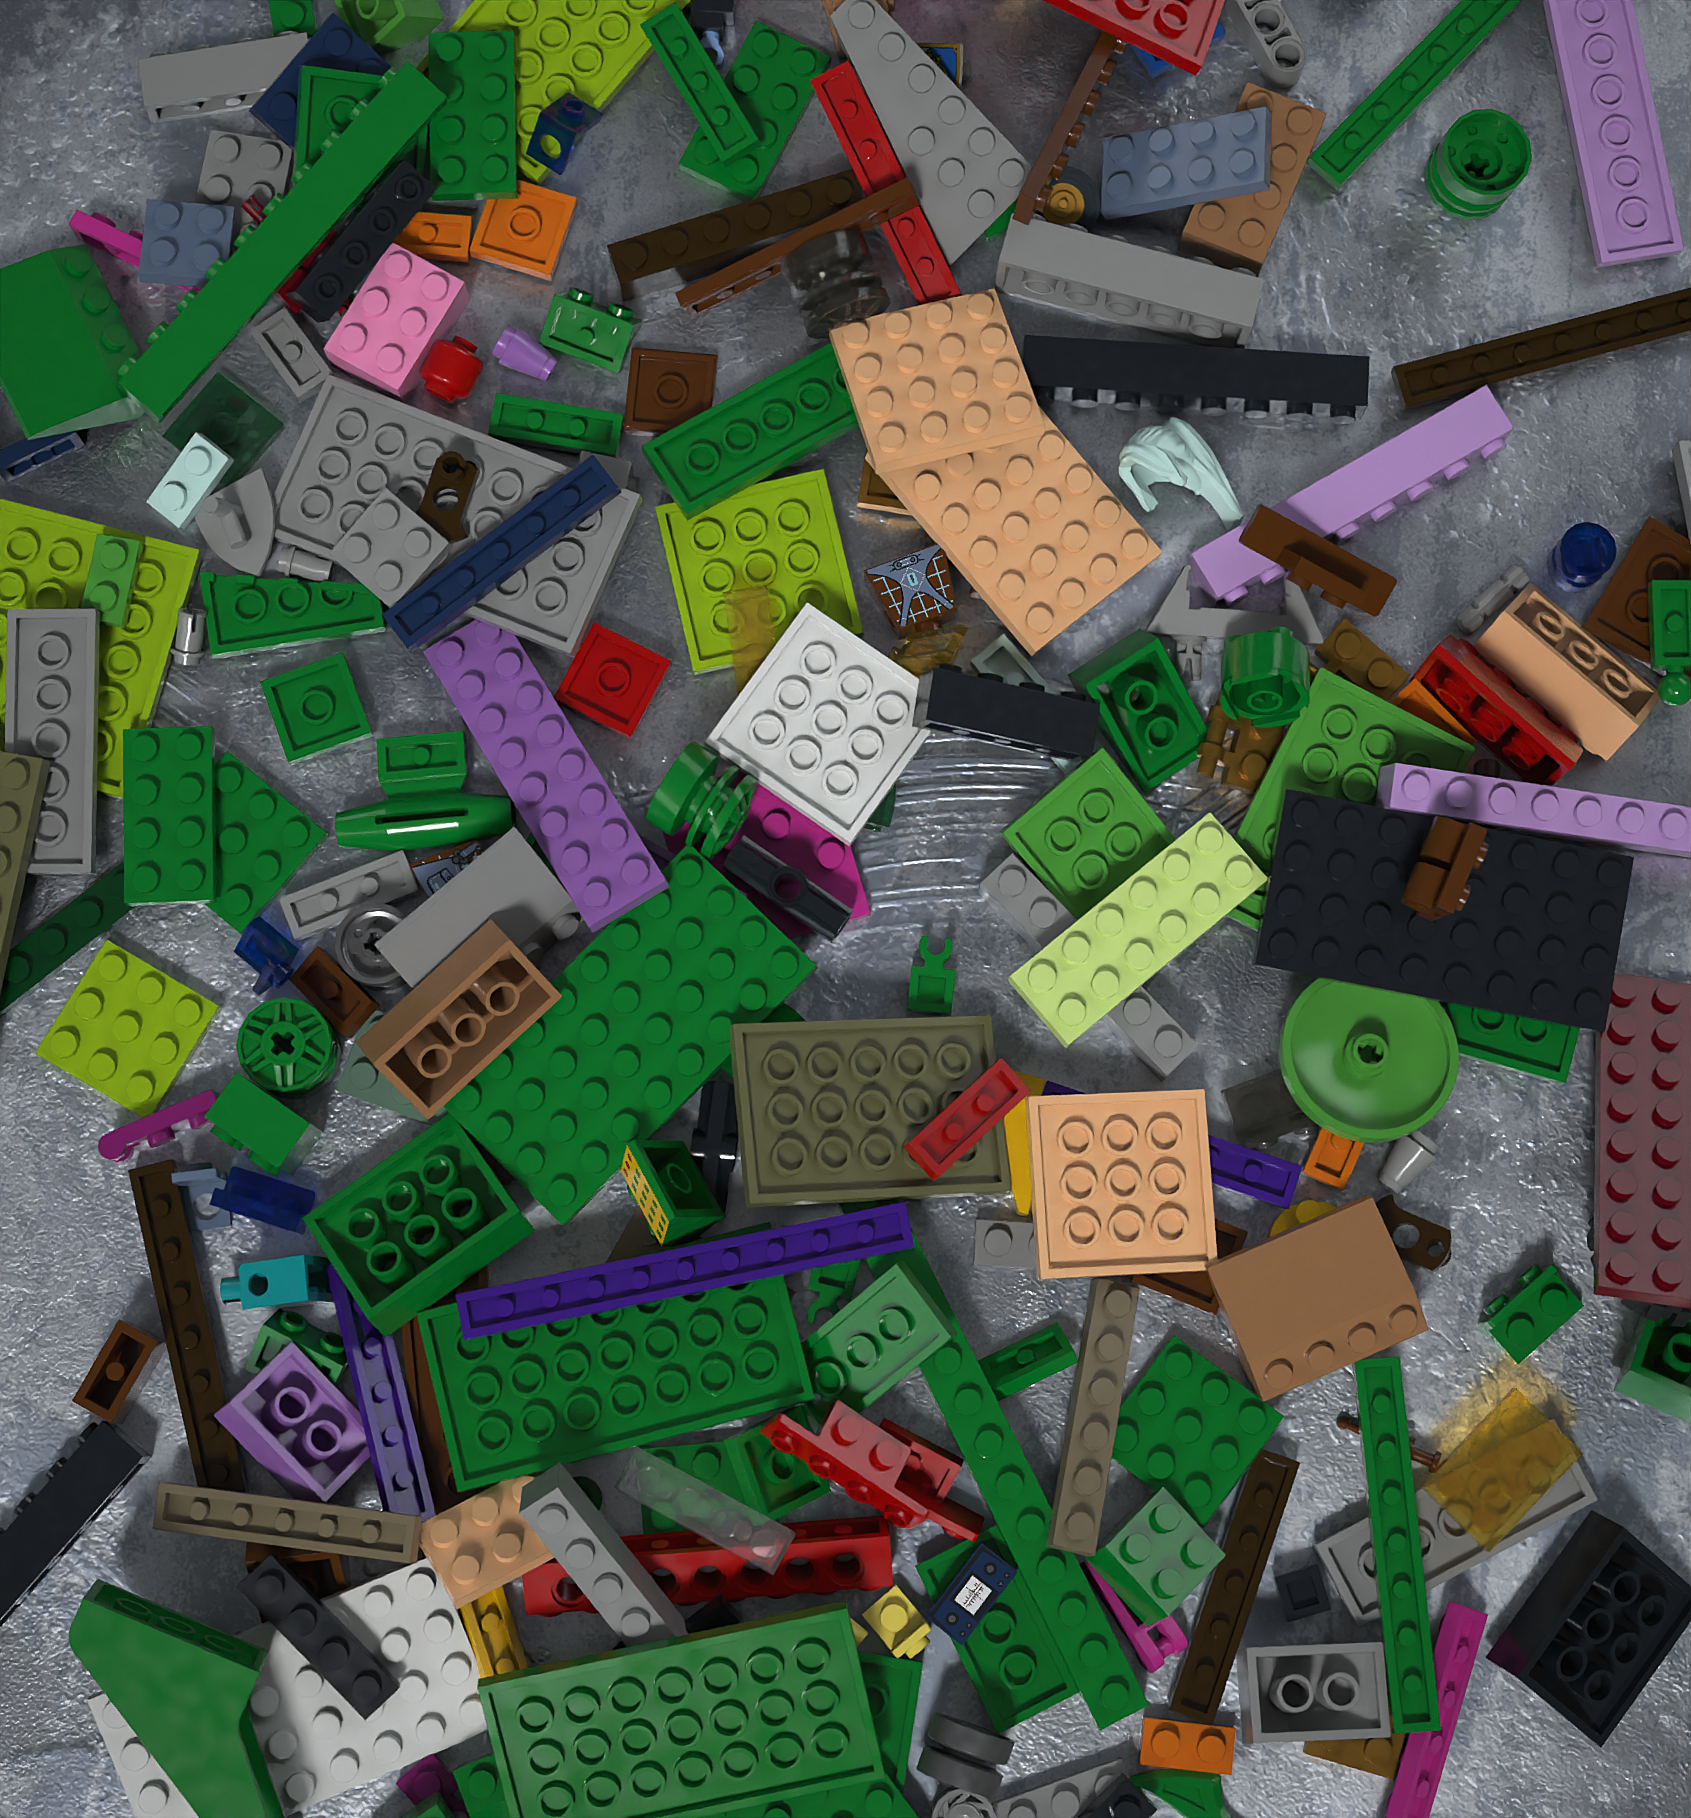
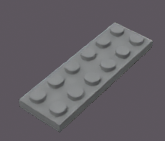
M8 609L5 752L50 761L26 875L95 874L100 611L97 609Z
M1554 1418L1543 1421L1414 1490L1426 1592L1598 1500ZM1367 1515L1313 1544L1355 1626L1358 1628L1379 1618L1369 1517Z

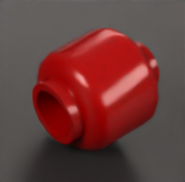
M454 336L452 342L444 339L435 341L419 371L421 378L425 381L423 388L437 398L454 404L456 399H467L471 395L484 369L481 359L475 355L478 348L459 336Z

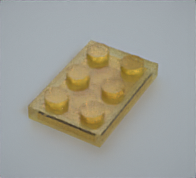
M1512 1388L1430 1474L1420 1487L1486 1552H1491L1577 1461L1583 1452L1517 1388Z

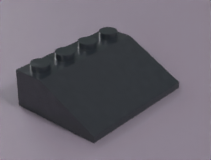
M1591 1510L1485 1658L1516 1684L1601 1748L1691 1622V1586L1625 1527Z

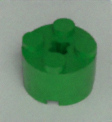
M1281 626L1273 627L1267 632H1254L1243 636L1233 635L1225 640L1224 650L1221 654L1220 704L1224 713L1239 722V716L1251 719L1252 726L1271 728L1294 722L1300 717V710L1304 706L1308 708L1310 704V656L1307 648L1299 640L1293 638V632L1290 629Z

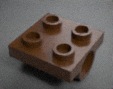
M1436 816L1419 854L1421 858L1433 865L1423 862L1415 863L1400 901L1416 910V915L1429 921L1449 916L1455 910L1461 911L1471 891V886L1466 884L1472 868L1478 869L1488 850V844L1483 842L1488 829L1472 822L1465 825L1449 818Z

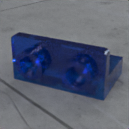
M234 1166L230 1170L224 1190L215 1187L209 1205L304 1236L307 1225L302 1218L313 1210L317 1193Z

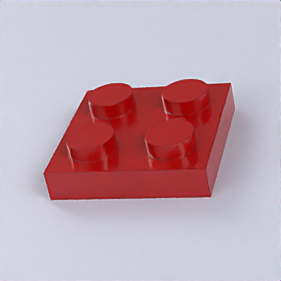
M594 622L557 689L554 699L558 704L632 740L669 672L672 662Z

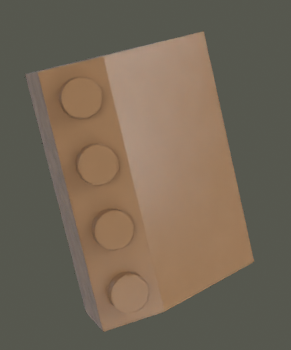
M1370 1194L1204 1265L1246 1379L1263 1402L1429 1330L1415 1289Z

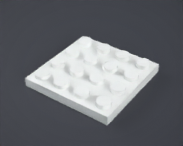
M806 603L705 740V747L731 765L740 768V771L744 774H750L758 779L761 786L839 840L851 846L933 731L912 727L919 679L821 611Z

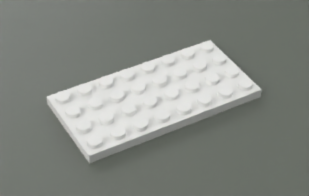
M426 1556L417 1558V1563L403 1564L320 1599L401 1683L400 1688L366 1720L360 1716L270 1621L234 1635L269 1650L260 1675L249 1697L248 1709L285 1817L488 1731L477 1689L480 1674L475 1654L459 1611L456 1609ZM100 1691L89 1696L87 1702L135 1817L199 1818L106 1694Z

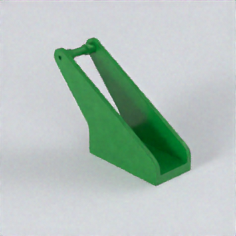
M97 1578L82 1599L70 1626V1647L199 1818H285L248 1709L249 1697L260 1675L269 1650Z

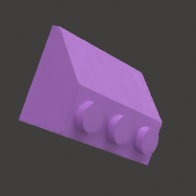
M290 1342L214 1414L216 1419L293 1499L325 1503L370 1457L360 1412L293 1342Z

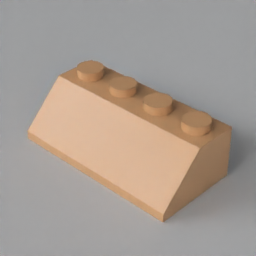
M1530 582L1473 646L1487 665L1503 671L1513 681L1515 688L1521 694L1532 697L1546 709L1548 716L1555 723L1566 726L1580 738V742L1586 750L1601 756L1607 761L1642 724L1660 700L1658 690L1590 632L1581 628L1582 625Z

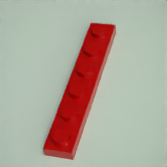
M848 60L811 79L810 82L866 197L905 179L902 168L850 61ZM920 206L880 225L919 305L962 296L961 290Z

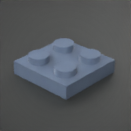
M147 199L138 271L139 281L144 283L204 287L209 282L205 274L221 256L226 261L231 257L236 217L235 206Z

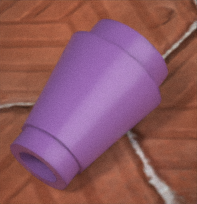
M510 325L505 328L492 351V355L500 359L499 364L535 378H540L545 382L549 379L559 361L523 328L515 329Z

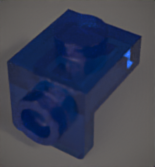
M258 916L247 925L234 950L240 958L260 974L252 989L259 996L272 986L279 989L288 981L294 972V968L290 965L299 951L294 944L261 916Z

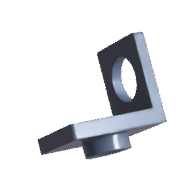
M210 1162L185 1165V1172L171 1174L172 1183L182 1187L191 1232L232 1226L226 1172L213 1168ZM203 1194L215 1195L220 1203L218 1214L209 1220L199 1218L194 1210L196 1200Z

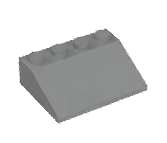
M513 827L374 945L407 984L414 989L490 919L534 966L561 939L571 936L584 919L567 891L520 832Z

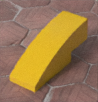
M1014 1071L1031 1090L1025 1098L1028 1096H1041L1045 1079ZM1025 1098L1003 1117L1012 1188L1009 1194L1016 1215L1023 1217L1027 1216L1032 1200Z

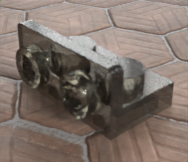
M1281 1068L1220 1091L1236 1139L1246 1148L1252 1147L1253 1150L1266 1149L1278 1143V1137L1291 1132L1297 1135L1305 1134L1319 1127L1294 1101L1284 1082Z

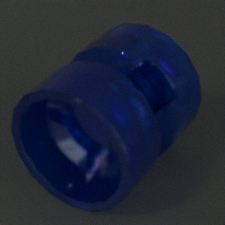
M1590 522L1579 523L1568 529L1548 555L1547 570L1554 584L1564 591L1573 593L1587 591L1593 587L1610 569L1616 559L1617 548L1613 536L1606 528Z

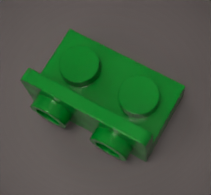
M570 287L568 292L561 291L554 294L539 343L615 373L622 372L634 333L640 329L642 320L632 317L634 310L610 302L608 307L593 302V294L575 287Z
M1535 1263L1517 1278L1516 1281L1520 1287L1509 1297L1501 1293L1483 1309L1487 1316L1478 1324L1514 1365H1518L1584 1306L1556 1274L1559 1269L1553 1263L1544 1265L1542 1268Z
M278 1309L263 1324L244 1369L256 1375L290 1342H293L337 1388L348 1365L342 1336L333 1332H325L309 1324L302 1315L296 1312Z

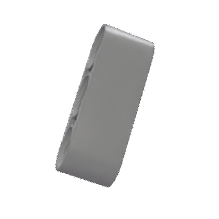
M1225 0L1224 6L1229 17L1270 86L1285 90L1297 84L1307 60V50L1280 1ZM1266 23L1274 31L1263 32L1258 29L1256 24ZM1280 58L1288 59L1294 64V67H1282L1276 60Z

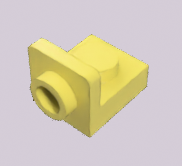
M896 1584L861 1613L897 1659L904 1653L909 1659L913 1658L931 1641L926 1634L932 1630V1627Z

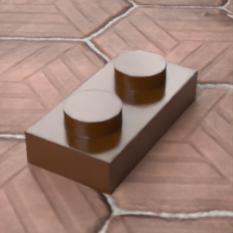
M319 946L312 951L289 978L294 986L342 1035L349 1038L356 1034L380 1006L325 949Z

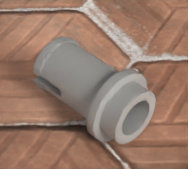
M292 545L291 548L285 546L282 548L277 569L278 572L285 573V578H291L295 575L319 582L332 581L335 563L313 553L301 551L297 546Z
M187 607L179 608L177 612L176 642L171 647L170 653L174 654V662L199 665L200 659L206 653L202 648L206 612L201 609L191 608V613H188Z

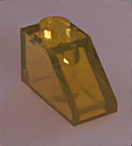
M958 624L909 634L901 649L893 646L887 657L919 679L920 674L936 667V664L954 665L968 627Z

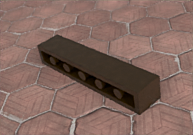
M853 168L607 245L610 264L623 302L712 275L862 200L863 196Z

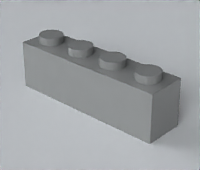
M285 31L277 34L274 38L261 40L241 38L233 44L217 47L203 44L193 47L191 51L179 53L158 51L152 53L147 58L137 59L144 107L152 123L156 124L250 109L309 40L307 32Z

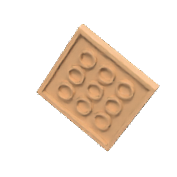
M995 288L829 326V337L876 475L1044 435L1045 423Z
M1205 1089L1028 1096L1025 1098L1037 1280L1206 1271L1204 1265L1218 1260Z

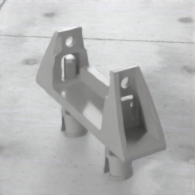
M1185 565L1145 629L1146 632L1154 636L1172 637V640L1176 641L1175 669L1182 680L1188 659L1191 681H1201L1202 642H1207V639L1226 640L1233 635L1243 636L1254 632H1267L1273 627L1281 626L1290 629L1293 632V638L1299 640L1303 645L1318 646L1323 644V637L1300 586L1286 579L1289 572L1284 573L1283 596L1281 603H1279L1281 612L1278 615L1275 612L1202 607L1199 609H1189V602H1192V597H1190L1191 566Z

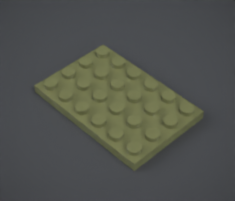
M991 1015L732 1024L729 1027L746 1207L999 1195L1012 1191L1003 1118L934 1181L903 1147L997 1061Z

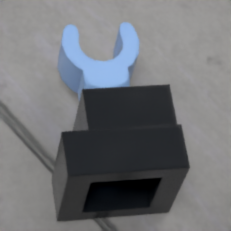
M691 0L690 26L697 38L702 40L701 44L706 53L714 54L717 57V69L720 71L724 66V54L719 46V41L724 40V27L734 26L735 0Z

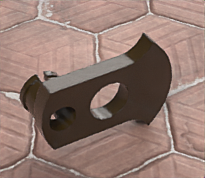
M453 451L446 452L436 459L422 503L415 512L449 543H456L469 537L463 528V522L480 474L471 463L464 460L459 453ZM454 465H459L463 469V471L457 470L455 473H449V470ZM445 489L456 491L458 501L454 508L448 511H440L436 508L435 499L439 492Z
M1393 1194L1375 1203L1400 1259L1432 1273L1448 1264L1452 1255L1451 1230L1402 1210L1396 1205ZM1412 1225L1417 1228L1420 1236L1416 1245L1411 1248H1401L1396 1245L1393 1236L1398 1227ZM1439 1243L1442 1244L1444 1251L1441 1255L1434 1257L1428 1254L1432 1246L1439 1245Z

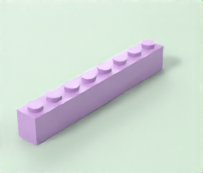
M1485 385L1270 509L1329 542L1336 539L1338 543H1342L1361 530L1358 526L1370 518H1373L1375 522H1379L1397 510L1396 503L1407 497L1411 501H1415L1429 493L1434 488L1432 483L1443 476H1446L1448 480H1452L1471 467L1468 463L1480 455L1486 460L1501 452L1507 446L1505 441L1514 427L1488 386ZM1248 521L1192 552L1186 565L1191 566V574L1213 608L1223 602L1228 607L1232 606L1250 594L1248 588L1260 581L1265 586L1269 585L1287 572L1284 567L1239 543V538Z
M1400 763L1380 767L1376 807L1432 818L1440 816L1463 824L1472 822L1478 826L1691 858V807Z

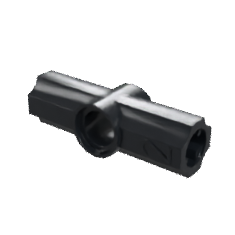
M744 835L732 848L722 865L724 870L768 899L777 910L787 912L830 943H833L854 912V910L807 879L798 868L788 866ZM785 879H791L797 882L801 890L795 898L783 899L776 894L775 888L777 884Z
M707 1081L701 1089L697 1128L694 1127L690 1154L724 1214V1212L726 1213L729 1176L730 1173L734 1172L738 1145V1133H735L737 1125L734 1084Z

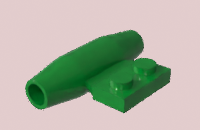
M464 731L376 739L378 780L389 799L340 811L335 816V830L339 847L383 851L462 845L473 840L480 841L506 834L513 827L516 828L515 804L510 796L461 792L469 777L467 738Z

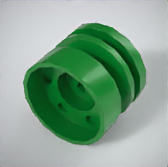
M1493 109L1473 110L1460 116L1428 157L1424 177L1426 190L1433 203L1445 214L1463 221L1481 220L1495 213L1525 178L1532 160L1531 146L1522 126L1509 115Z
M693 741L681 752L664 777L650 803L645 819L648 823L670 836L679 831L687 822L691 826L685 844L690 847H695L707 834L700 852L702 856L712 860L727 843L733 840L751 810L759 780L749 774L734 789L740 774V768L733 765L719 779L714 777L719 763V756Z
M285 997L265 1001L252 1010L239 1028L236 1045L240 1065L252 1081L278 1097L296 1100L314 1096L330 1085L340 1069L343 1051L339 1033L324 1015L302 1000ZM282 1038L291 1041L292 1046L295 1048L290 1055L281 1052L282 1048L278 1043Z

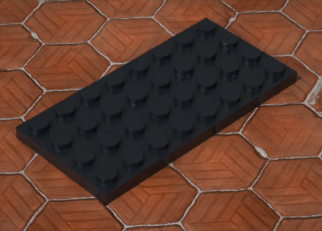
M1289 789L1283 791L1252 966L1592 1032H1605L1634 857L1488 829L1483 841L1488 844V850L1478 869L1472 868L1466 884L1471 886V891L1461 911L1455 910L1449 916L1429 921L1416 915L1417 911L1403 904L1400 899L1415 863L1423 862L1433 865L1421 858L1419 854L1434 818Z

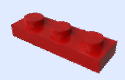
M1000 1058L903 1147L934 1181L1023 1100L1031 1090L1009 1065Z

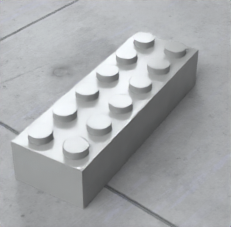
M1014 213L1011 214L998 261L995 281L996 292L1200 346L1245 348L1253 327L1265 279L1256 277L1252 271L1244 268H1232L1231 270L1214 266L1210 260L1202 257H1190L1189 259L1172 255L1168 249L1160 246H1148L1147 248L1130 244L1126 238L1118 235L1098 236L1088 233L1087 229L1076 224L1056 225L1046 222L1045 218L1037 214L1033 215L1029 225H1025L1012 219Z

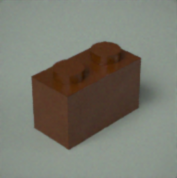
M118 1320L72 1401L110 1423L123 1424L166 1350V1341L132 1322Z

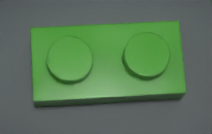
M97 533L81 609H97L100 611V625L126 629L144 547L141 541Z

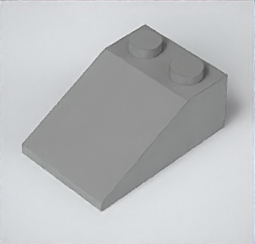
M1383 1642L1238 1649L1236 1661L1242 1744L1391 1737Z

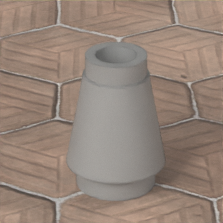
M1418 1130L1408 1136L1397 1139L1382 1168V1172L1377 1178L1399 1194L1404 1187L1409 1185L1437 1159L1434 1155L1440 1146Z

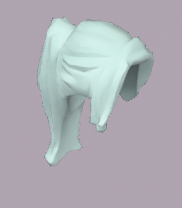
M1171 417L1165 421L1163 426L1150 425L1141 428L1128 440L1127 445L1123 447L1119 454V475L1132 490L1147 513L1153 511L1158 504L1148 486L1154 482H1172L1175 485H1184L1189 490L1195 492L1196 495L1201 494L1207 499L1219 514L1227 531H1231L1241 525L1244 515L1241 513L1239 503L1218 460L1203 438L1187 422Z

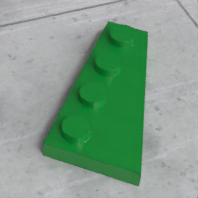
M199 572L210 652L214 659L387 631L385 618L382 616L384 614L382 601L363 584L331 581L316 583L303 582L292 578L276 580L256 578L252 575L236 574V576H223L212 572Z

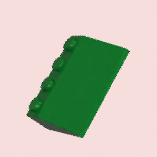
M87 245L47 250L1 268L0 385L27 440L141 418L144 411L118 389V382L122 377L117 374L118 370L131 355L135 353L140 358L141 354Z
M450 1113L302 1218L367 1319L385 1337L391 1335L416 1317L418 1312L427 1309L535 1231L460 1123Z

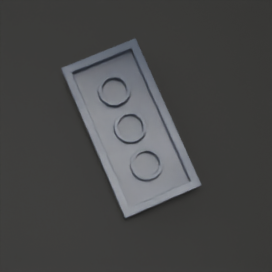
M1265 106L1104 138L1101 213L1106 220L1270 190L1272 115L1268 108Z

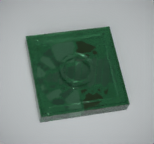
M217 372L162 437L181 453L195 432L202 433L235 459L219 481V484L225 488L243 478L286 427L282 421Z

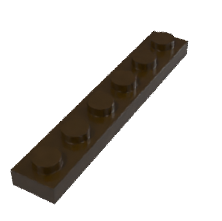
M1262 1449L1248 1468L1221 1546V1550L1226 1556L1213 1570L1167 1707L1168 1710L1213 1726L1300 1462Z

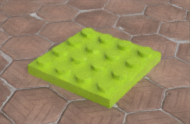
M824 469L753 484L688 521L675 502L655 506L694 675L766 659L806 603L821 611L858 638L863 637L864 632Z

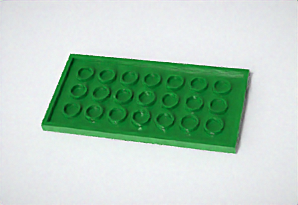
M686 845L661 871L670 887L612 921L551 982L553 987L563 997L443 1106L563 1226H566L621 1170L627 1144L633 1139L650 1140L731 1058L729 1027L732 1024L765 1023L818 968L812 960L693 846Z
M769 1221L630 1258L771 1230L772 1228ZM784 1275L468 1341L463 1339L457 1303L417 1313L456 1487L459 1493L549 1470L558 1463L564 1466L815 1400Z
M847 1601L478 1679L477 1689L510 1818H698L885 1778L883 1760Z

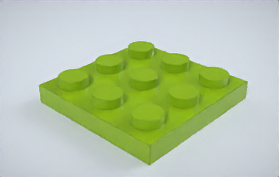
M106 939L35 1054L144 1118L159 1111L219 1015L222 1007Z

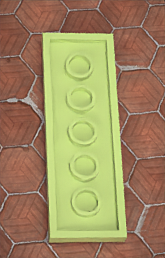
M1209 812L1010 975L1008 981L1062 1045L1067 1048L1264 885L1267 877Z

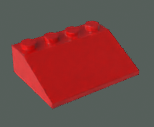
M1450 634L1434 648L1409 682L1416 678L1481 746L1522 782L1553 786L1576 764L1584 751L1577 744V737L1568 728L1562 725L1556 726L1544 716L1545 710L1536 700L1529 696L1523 697L1511 687L1512 681L1503 671L1496 667L1489 668L1478 658L1479 653L1471 643L1463 638L1457 640Z

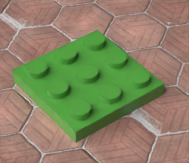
M1098 747L1094 750L1092 757L1080 762L999 831L1030 872L1077 920L1176 840L1103 747Z

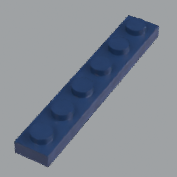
M592 454L391 607L382 616L406 648L412 653L622 493Z

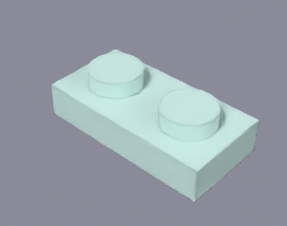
M195 432L146 502L178 528L186 529L203 505L204 499L212 493L235 459L205 435Z

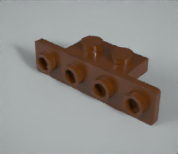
M1262 504L1256 507L1239 538L1240 544L1288 569L1287 580L1309 591L1312 584L1324 589L1320 598L1342 610L1348 602L1376 617L1381 612L1397 584V579Z

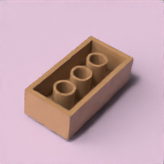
M1247 81L1235 112L1266 106L1272 115L1270 190L1194 204L1177 250L1194 257L1208 259L1214 265L1224 269L1244 268L1252 271L1258 277L1327 113Z
M490 919L359 1038L356 1043L370 1062L429 1120L563 996Z

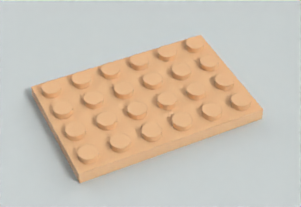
M1040 407L1039 409L1045 423L1044 435L878 474L935 543L940 545L950 561L1031 657L1153 563L1163 553ZM867 452L865 459L874 469L869 453Z

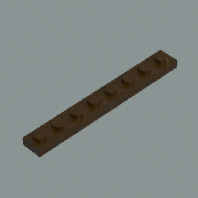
M1691 287L1393 366L1391 375L1402 410L1407 411L1471 394L1485 385L1490 389L1691 335Z
M170 1159L128 1170L197 1486L249 1493L238 1440L214 1416L229 1399L182 1188L172 1183L171 1174L178 1173L176 1161Z

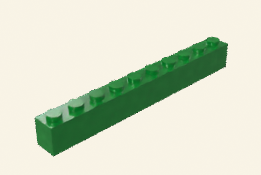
M407 61L399 70L392 66L382 76L376 85L381 91L371 102L364 97L354 107L348 116L353 122L345 131L341 133L335 129L319 148L324 154L314 165L306 161L291 179L296 184L285 197L277 193L262 211L267 216L256 229L251 224L245 228L233 243L238 248L227 261L221 256L206 272L205 277L209 282L200 292L197 293L194 289H191L178 303L175 309L180 314L173 322L168 325L162 321L149 335L146 341L151 346L140 358L134 353L118 370L117 374L122 377L118 382V389L158 424L161 423L443 108L447 96L410 62Z

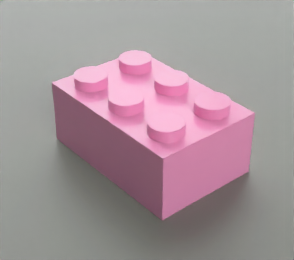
M392 243L376 263L323 348L331 366L384 396L406 404L422 379L419 371L433 343L440 339H447L470 301L465 282L399 245Z

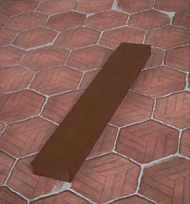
M907 177L676 292V297L680 306L691 317H695L919 206L922 202L916 189Z

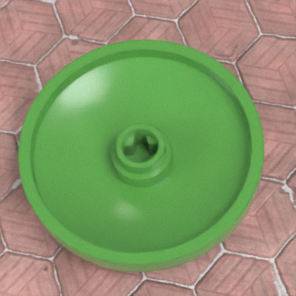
M1318 978L1299 995L1290 1007L1284 1019L1279 1037L1278 1049L1282 1076L1296 1104L1320 1127L1332 1134L1352 1141L1365 1143L1389 1142L1419 1130L1445 1105L1457 1078L1459 1065L1457 1038L1447 1013L1438 1001Z

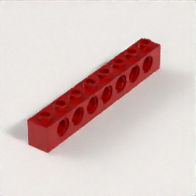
M883 1515L768 1524L756 1527L743 1526L619 1536L671 1603H676L679 1606H692L700 1601H711L720 1593L729 1603H734L749 1597L767 1596L772 1599H782L791 1594L812 1592L816 1595H829L837 1590L849 1589L871 1592L882 1587L893 1586L889 1524ZM844 1554L854 1556L852 1560L847 1562L836 1560L838 1556ZM556 1558L522 1575L526 1615L555 1617L563 1612L585 1611L591 1614L599 1612L576 1583L570 1584L561 1580L564 1577H568L569 1574ZM796 1558H804L809 1561L804 1565L790 1563ZM749 1562L763 1564L762 1567L757 1569H749L744 1565ZM711 1565L716 1567L717 1570L706 1573L700 1571L699 1568ZM658 1569H666L672 1573L667 1576H658L653 1572Z

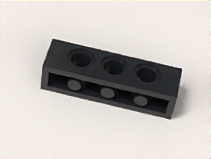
M405 159L394 162L286 291L285 295L317 323L329 321L437 188Z

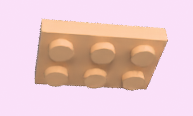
M541 1472L500 1482L422 1523L419 1545L456 1609L555 1558L519 1513L522 1487L540 1476Z

